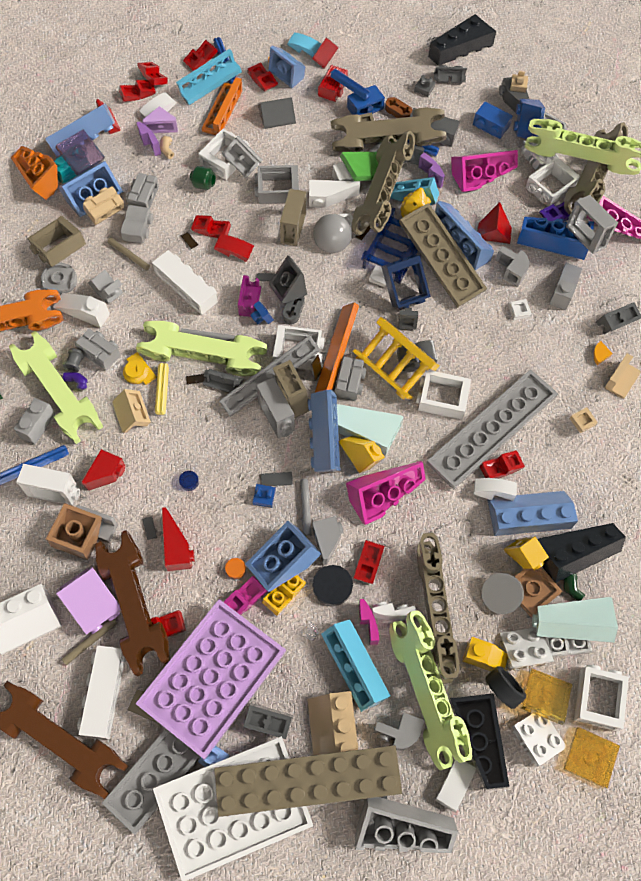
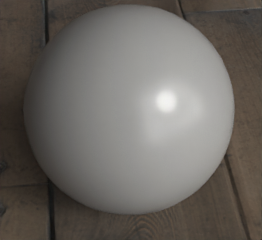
M328 214L321 217L315 224L313 237L316 245L321 250L327 253H338L349 245L352 230L344 217L337 214Z

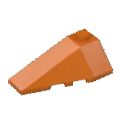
M21 146L11 159L31 189L47 200L58 189L57 165L50 156Z

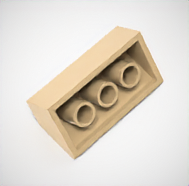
M351 691L330 693L308 699L313 755L358 750Z

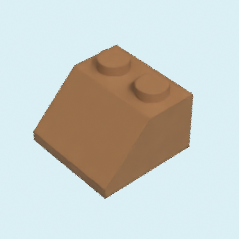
M64 503L46 537V541L55 549L89 560L98 540L102 517Z

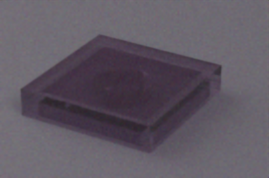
M84 129L58 143L55 147L77 176L105 158Z

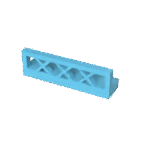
M228 49L176 83L181 96L191 105L242 71L241 67L235 62L232 51ZM229 56L230 60L223 63L224 59ZM216 65L215 69L210 71L211 67ZM203 74L200 79H196L198 75ZM189 82L188 86L183 89L182 85Z

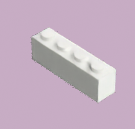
M168 250L152 262L154 272L201 315L217 303L216 290L212 286H208L200 275L194 274L191 267L187 264L184 265L176 254L173 255Z
M97 646L96 652L92 653V673L88 674L86 682L87 686H89L88 692L82 700L83 716L79 718L77 724V731H79V735L82 737L110 739L125 662L121 648Z

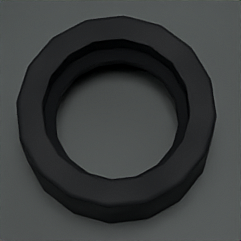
M497 666L486 676L485 679L490 689L509 708L515 709L526 699V693L521 685L501 666Z

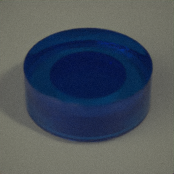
M185 471L180 475L179 483L185 491H192L198 487L199 478L194 471Z

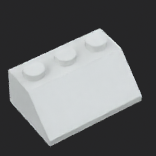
M42 584L0 602L1 655L62 627L48 590Z

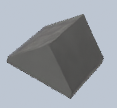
M292 97L258 103L264 129L296 124Z
M287 255L269 283L282 303H287L307 295L304 274L293 259Z

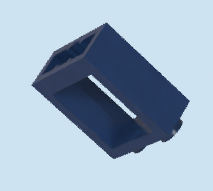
M412 255L381 266L392 307L404 310V308H409L410 304H421L425 302V299L431 297L420 255ZM412 266L419 293L399 300L391 273Z

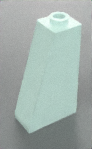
M337 404L338 433L346 437L354 436L374 441L380 447L382 454L386 455L402 426L404 417L397 414Z
M612 597L542 605L537 607L536 615L533 614L532 627H536V635L541 637L614 643L618 630Z

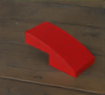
M205 40L197 51L192 49L183 61L194 71L206 64L218 50Z
M153 62L137 63L142 75L152 85L168 84V77L159 73L158 65Z
M261 62L248 68L247 73L263 91L278 85L270 71L267 72Z
M136 80L135 85H119V93L123 101L140 100L156 93L154 86L148 80Z
M196 215L191 230L205 236L219 238L220 234H229L231 224L229 221L213 220L212 216Z
M220 234L214 246V249L228 257L232 254L245 262L249 259L254 245L244 240L225 234Z
M515 450L501 454L496 459L483 462L480 469L485 478L499 479L523 469L525 465L519 453Z
M365 540L354 579L373 585L385 546Z
M179 610L162 617L151 618L152 625L158 622L162 623L167 638L186 631L182 613Z

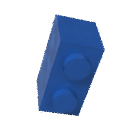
M376 85L366 88L371 92L367 100H364L355 93L347 96V109L352 115L371 112L373 114L384 109L385 97Z
M484 102L475 113L473 126L501 139L509 129L513 115Z

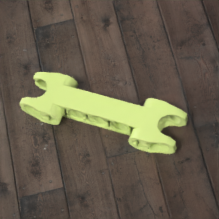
M533 119L530 121L528 130L539 137H528L524 147L533 153L545 157H553L556 153L595 161L607 164L608 170L617 174L636 175L640 173L641 163L633 158H641V151L635 150V148H641V142L634 138L619 136L615 141L564 130L560 122L551 119ZM533 125H540L541 128H536ZM529 143H536L538 145L532 146ZM628 165L635 166L637 169H631Z
M167 321L144 322V331L156 337L151 342H140L136 346L138 353L154 360L168 362L171 355L218 363L227 365L226 371L238 376H254L261 371L262 366L249 361V358L253 355L267 354L268 350L267 344L248 336L236 335L233 342L179 332L178 325Z
M34 331L31 333L34 338V344L30 349L20 350L14 344L9 346L13 359L24 376L31 372L36 375L61 411L53 416L64 434L77 444L81 442L77 435V429L81 424L91 423L98 430L102 429L103 425L87 396L79 401L76 399L50 362L57 358L56 353L47 340Z
M419 611L410 612L406 618L407 626L402 621L390 624L391 644L397 660L406 665L427 726V729L423 732L426 749L435 766L439 770L452 767L453 757L459 763L472 759L469 733L464 721L458 716L454 717L431 649L435 646L432 630L425 617ZM413 617H416L419 621L418 628L414 623ZM396 627L400 628L402 636L397 634ZM458 745L464 748V757L460 754ZM440 752H442L445 757V764H443L440 761Z

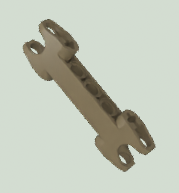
M429 107L413 110V117L362 122L360 115H346L330 121L331 129L344 131L346 136L341 140L333 142L332 149L338 152H361L364 150V144L383 142L384 138L388 135H393L397 140L400 139L404 132L409 130L415 136L416 146H428L446 140V132L434 130L431 124L443 119L445 110Z
M625 122L617 124L611 132L606 133L605 129L597 131L594 136L615 141L619 136L628 137V127ZM587 161L577 185L569 188L565 195L564 209L568 215L572 213L574 203L579 198L591 195L598 203L600 202L605 193V183L603 180L608 171L607 164Z
M411 130L404 132L398 141L393 135H388L379 146L376 155L378 167L364 204L358 205L353 214L352 231L356 235L363 234L369 225L375 233H379L389 220L391 214V205L389 203L403 162L410 160L414 152L415 136ZM360 221V229L358 230L357 224Z
M423 533L416 550L418 571L422 579L428 625L435 638L432 655L438 672L440 671V674L443 676L441 678L442 683L448 684L452 683L453 679L457 678L459 674L458 650L456 641L453 638L442 572L443 560L439 540L434 533ZM426 538L433 539L435 546L430 541L424 542ZM435 583L439 590H431L429 584ZM438 603L442 607V611H435L432 608V604ZM442 624L445 627V632H438L435 625ZM443 667L449 668L451 674H447Z

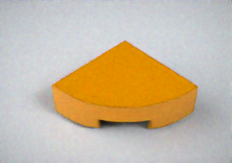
M599 341L594 348V361L596 365L604 362L613 354L602 341Z

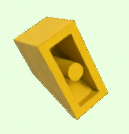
M354 436L338 441L359 474L370 470L385 458L380 447L374 441Z
M535 536L518 538L503 549L505 553L524 569L536 570L544 565L543 561L549 558Z
M471 637L467 642L462 662L492 671L497 666L505 669L508 655L492 643Z

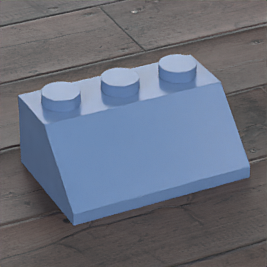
M106 161L94 165L58 186L66 202L79 217L86 214L83 209L84 200L89 196L94 197L98 195L101 189L105 187L108 189L113 186L117 194L123 193Z

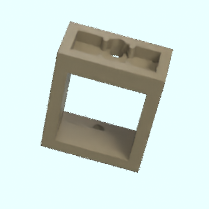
M289 189L280 219V242L282 244L298 245L306 217L305 191Z
M60 216L27 238L31 244L29 248L33 254H38L43 263L47 262L51 267L86 245L81 232L63 216ZM64 234L68 236V238H66L65 240H63L47 252L43 250L44 247L51 244Z
M291 360L273 367L276 382L291 407L294 418L309 412L307 390Z

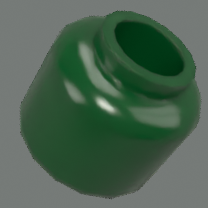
M197 166L190 173V181H192V185L195 188L209 190L215 185L216 175L211 168Z

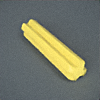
M166 363L158 365L155 413L157 415H164L166 412L169 367Z

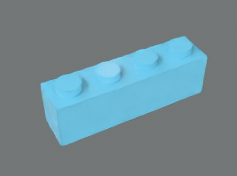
M351 620L336 623L321 634L361 712L378 705L390 697Z

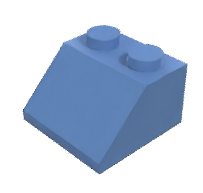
M271 46L269 71L293 88L304 79L306 67L283 49Z

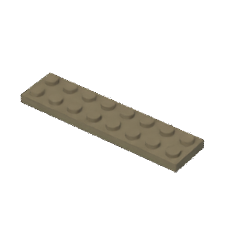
M396 745L214 768L218 817L402 794Z

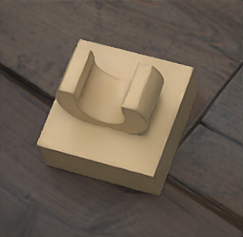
M518 71V75L512 74L510 91L526 93L528 76H524L525 71Z
M587 407L571 415L569 418L579 433L596 426L598 423Z

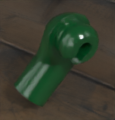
M575 573L563 579L564 590L576 601H581L585 594L577 589L578 576Z

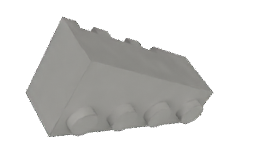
M381 797L366 798L354 836L355 850L375 848V851L399 849V852H408L411 849L430 853H452L458 830L453 817Z

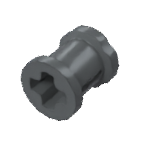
M70 348L68 351L69 356L67 361L63 363V368L77 373L80 370L79 364L85 355L78 349Z

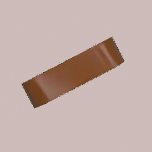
M395 97L388 98L385 103L386 112L396 118L410 117L413 110L412 107Z

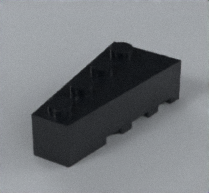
M474 14L431 41L428 57L439 66L456 60L458 56L465 57L469 52L481 51L486 46L488 48L492 47L497 31Z
M614 523L538 538L537 540L549 557L543 561L544 565L542 567L552 580L557 583L572 574L578 573L621 552L626 536Z
M494 693L450 698L449 702L455 716L460 717L464 721L468 730L472 748V759L485 790L510 787Z

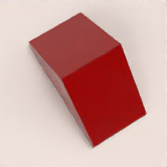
M326 37L312 59L325 69L339 46Z

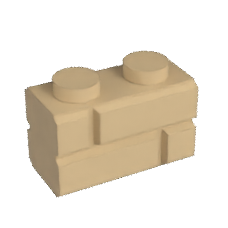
M113 186L108 189L105 187L99 191L98 195L87 197L84 200L83 209L94 225H97L124 209V202Z

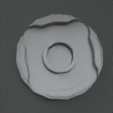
M58 263L53 267L43 270L41 283L45 290H58L61 295L62 293H69L75 288L77 274L69 264Z
M497 573L491 575L485 581L482 587V598L484 604L491 611L497 614H508L514 612L521 605L524 599V590L521 582L513 575Z

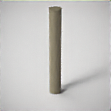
M112 237L108 239V244L144 270H149L150 265Z
M108 620L102 625L101 629L91 634L61 659L65 665H68L118 624L116 620Z

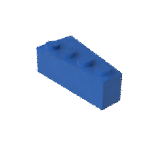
M524 217L517 244L582 260L585 259L589 251L566 227L567 222H563V219L548 221L547 218ZM588 221L586 224L593 230L594 221Z

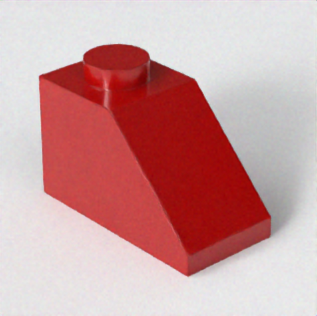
M101 449L82 480L85 489L90 491L116 482L118 477H121L125 471L123 459Z

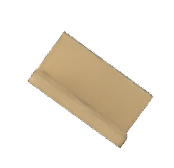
M628 353L604 387L622 399L626 397L641 373L639 369L629 364L633 356Z
M124 389L113 400L112 403L123 433H127L134 425L148 426L151 423L140 391Z

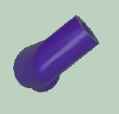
M63 373L64 382L77 383V389L87 388L88 380L81 373Z

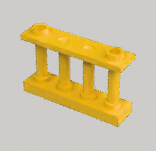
M380 317L376 322L381 326L379 328L380 331L363 352L354 349L353 352L357 355L356 359L363 360L364 364H368L397 390L395 393L400 398L412 400L413 396L408 391L426 370L436 371L440 365L391 323ZM390 334L394 338L392 340L393 343L375 364L368 356L383 337ZM403 345L408 349L406 351L407 354L388 375L381 368L397 348ZM417 357L421 361L419 368L403 387L400 386L395 379L411 359Z

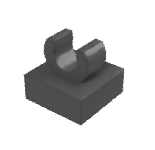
M423 74L415 85L414 92L429 97L436 82L431 77L430 79L425 78Z
M412 308L400 310L398 329L416 330L418 311H412Z

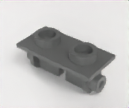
M447 65L436 66L434 81L448 83L449 77H451V83L462 84V82H466L465 74L467 68L462 66L447 67Z
M206 369L203 385L230 393L243 383L244 378Z

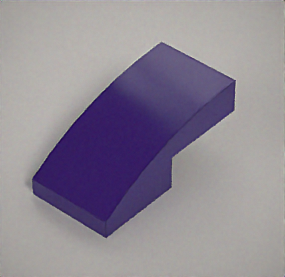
M564 202L557 206L552 204L539 212L548 221L563 219L564 222L569 220L570 216L564 209Z

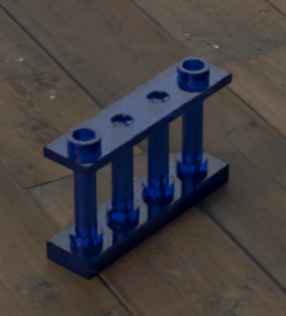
M392 207L389 220L383 230L377 233L368 251L365 250L361 257L363 269H366L369 262L379 266L390 263L373 256L377 249L400 259L417 254L418 250L411 239L388 230L391 224L402 228L399 219L394 218L396 208ZM385 236L406 245L408 249L402 252L382 244L381 241ZM409 267L393 272L395 274L394 282L400 284Z

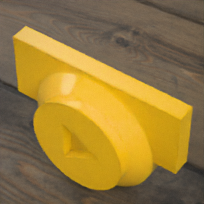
M138 352L126 359L128 363L123 368V376L127 382L131 384L144 382L147 385L157 378Z

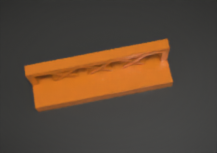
M235 77L232 84L224 83L202 126V132L217 135L225 128L243 91L241 78Z

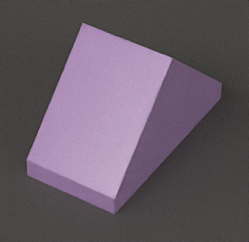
M160 106L143 119V124L153 133L178 132L176 118Z

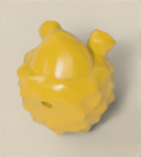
M418 188L404 197L400 207L402 218L425 204L431 203L430 198L426 197L423 188Z

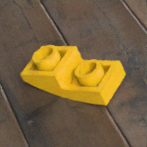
M296 575L272 590L263 598L262 603L278 616L301 591L306 582Z

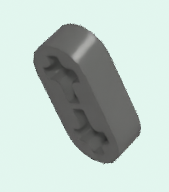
M304 296L298 298L299 301H297L296 305H294L296 299L286 303L283 310V320L285 323L292 325L298 322L305 304ZM294 311V315L288 317V315H290L291 312Z

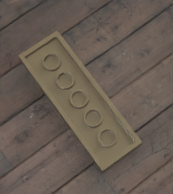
M429 203L399 220L400 225L457 308L487 290V287Z

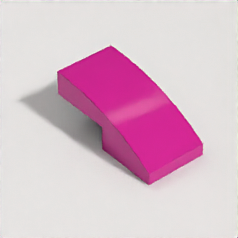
M252 576L239 590H235L224 603L242 615L268 591L255 576Z
M360 599V625L368 624L369 645H378L379 632L374 615L366 601Z

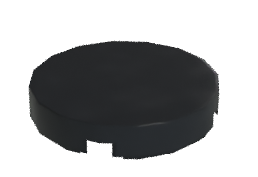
M324 566L314 576L313 592L321 603L328 606L341 605L349 599L352 593V577L341 566Z

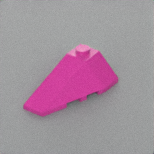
M518 150L451 157L452 175L462 192L478 190L483 185L494 181L495 178L517 168Z
M603 196L599 204L618 222L614 231L641 239V219ZM587 215L586 219H588L589 221H593V220Z
M419 461L361 476L346 483L349 501L364 525L382 518L386 514V510L392 505L396 506L399 503L401 497L406 493L410 494L426 480L423 462Z

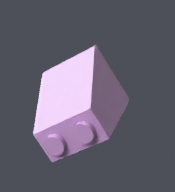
M92 565L56 591V594L85 634L89 632L94 634L103 627L101 624L107 619L112 621L120 615L119 603Z

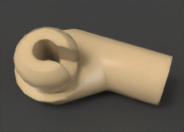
M163 136L160 139V150L168 159H172L175 155L169 148L172 138Z

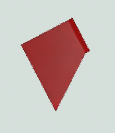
M499 202L478 223L477 232L480 233L485 241L510 244L512 227Z

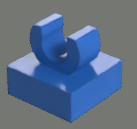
M260 301L254 304L257 311L253 312L250 316L257 325L263 320L268 324L274 321Z
M256 484L253 505L272 508L276 487Z

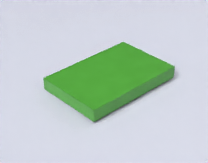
M377 152L341 153L340 158L354 181L373 180L378 167Z

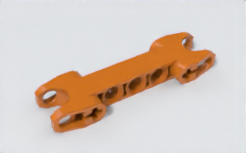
M58 290L30 291L24 295V301L0 306V331L28 325L30 330L39 331L62 322L64 318L61 311L47 310L50 305L61 300Z

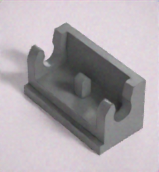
M635 302L603 315L596 323L598 326L602 324L605 326L603 333L606 334L640 320L641 314Z
M252 703L249 705L244 727L276 737L282 736V739H286L293 715Z

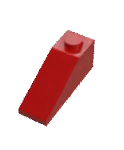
M163 507L165 567L167 571L192 569V562H195V552L191 550L189 543L167 508Z

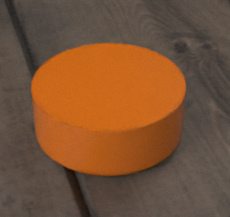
M239 558L230 559L225 566L226 574L231 579L242 578L246 572L244 561Z

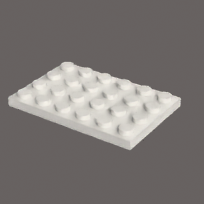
M282 736L153 788L182 881H187L313 826L307 806L218 817L214 768L288 759L289 756Z

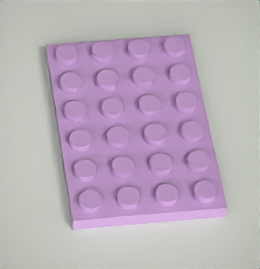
M219 599L136 702V705L205 760L285 654L286 649Z

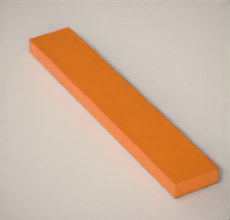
M355 302L342 307L315 393L333 390L359 305Z

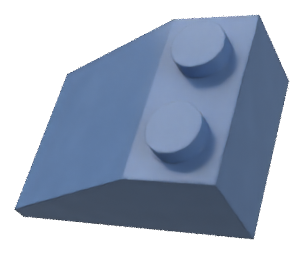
M287 521L245 564L264 588L270 592L306 570L321 553L299 528Z

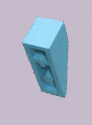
M434 177L396 182L390 198L403 201L404 197L409 193L414 192L418 188H423L426 197H429L431 200V206L436 204L439 191Z

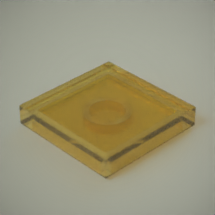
M531 668L525 688L526 699L522 702L521 709L563 725L566 719L572 684Z
M577 727L563 770L606 789L610 782L620 745Z

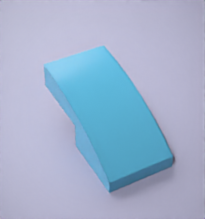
M294 32L287 45L298 53L303 50L313 57L321 43L309 36Z

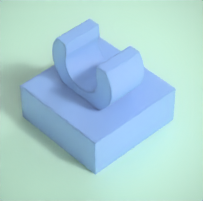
M215 746L205 760L201 757L198 762L207 767L229 758L230 755Z

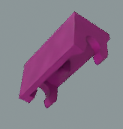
M243 275L238 300L239 316L251 317L250 315L257 311L254 304L260 300L262 289L257 277L255 282H251L248 275Z

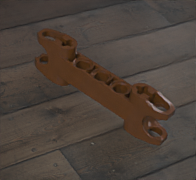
M125 530L121 532L122 544L116 552L109 553L108 548L101 541L96 543V563L104 581L112 578L128 632V636L119 640L120 647L133 674L138 677L143 674V658L149 651H155L164 665L170 661L169 641L161 622L152 625L135 570L136 567L144 564L143 558L131 534Z
M6 681L3 686L11 693L12 704L6 711L0 712V730L13 739H16L20 732L24 731L75 768L69 777L72 782L83 790L90 791L106 799L110 793L100 783L102 771L106 767L115 766L126 772L129 766L112 748L99 739H96L91 747L85 745L37 711L43 703L41 698L25 688Z

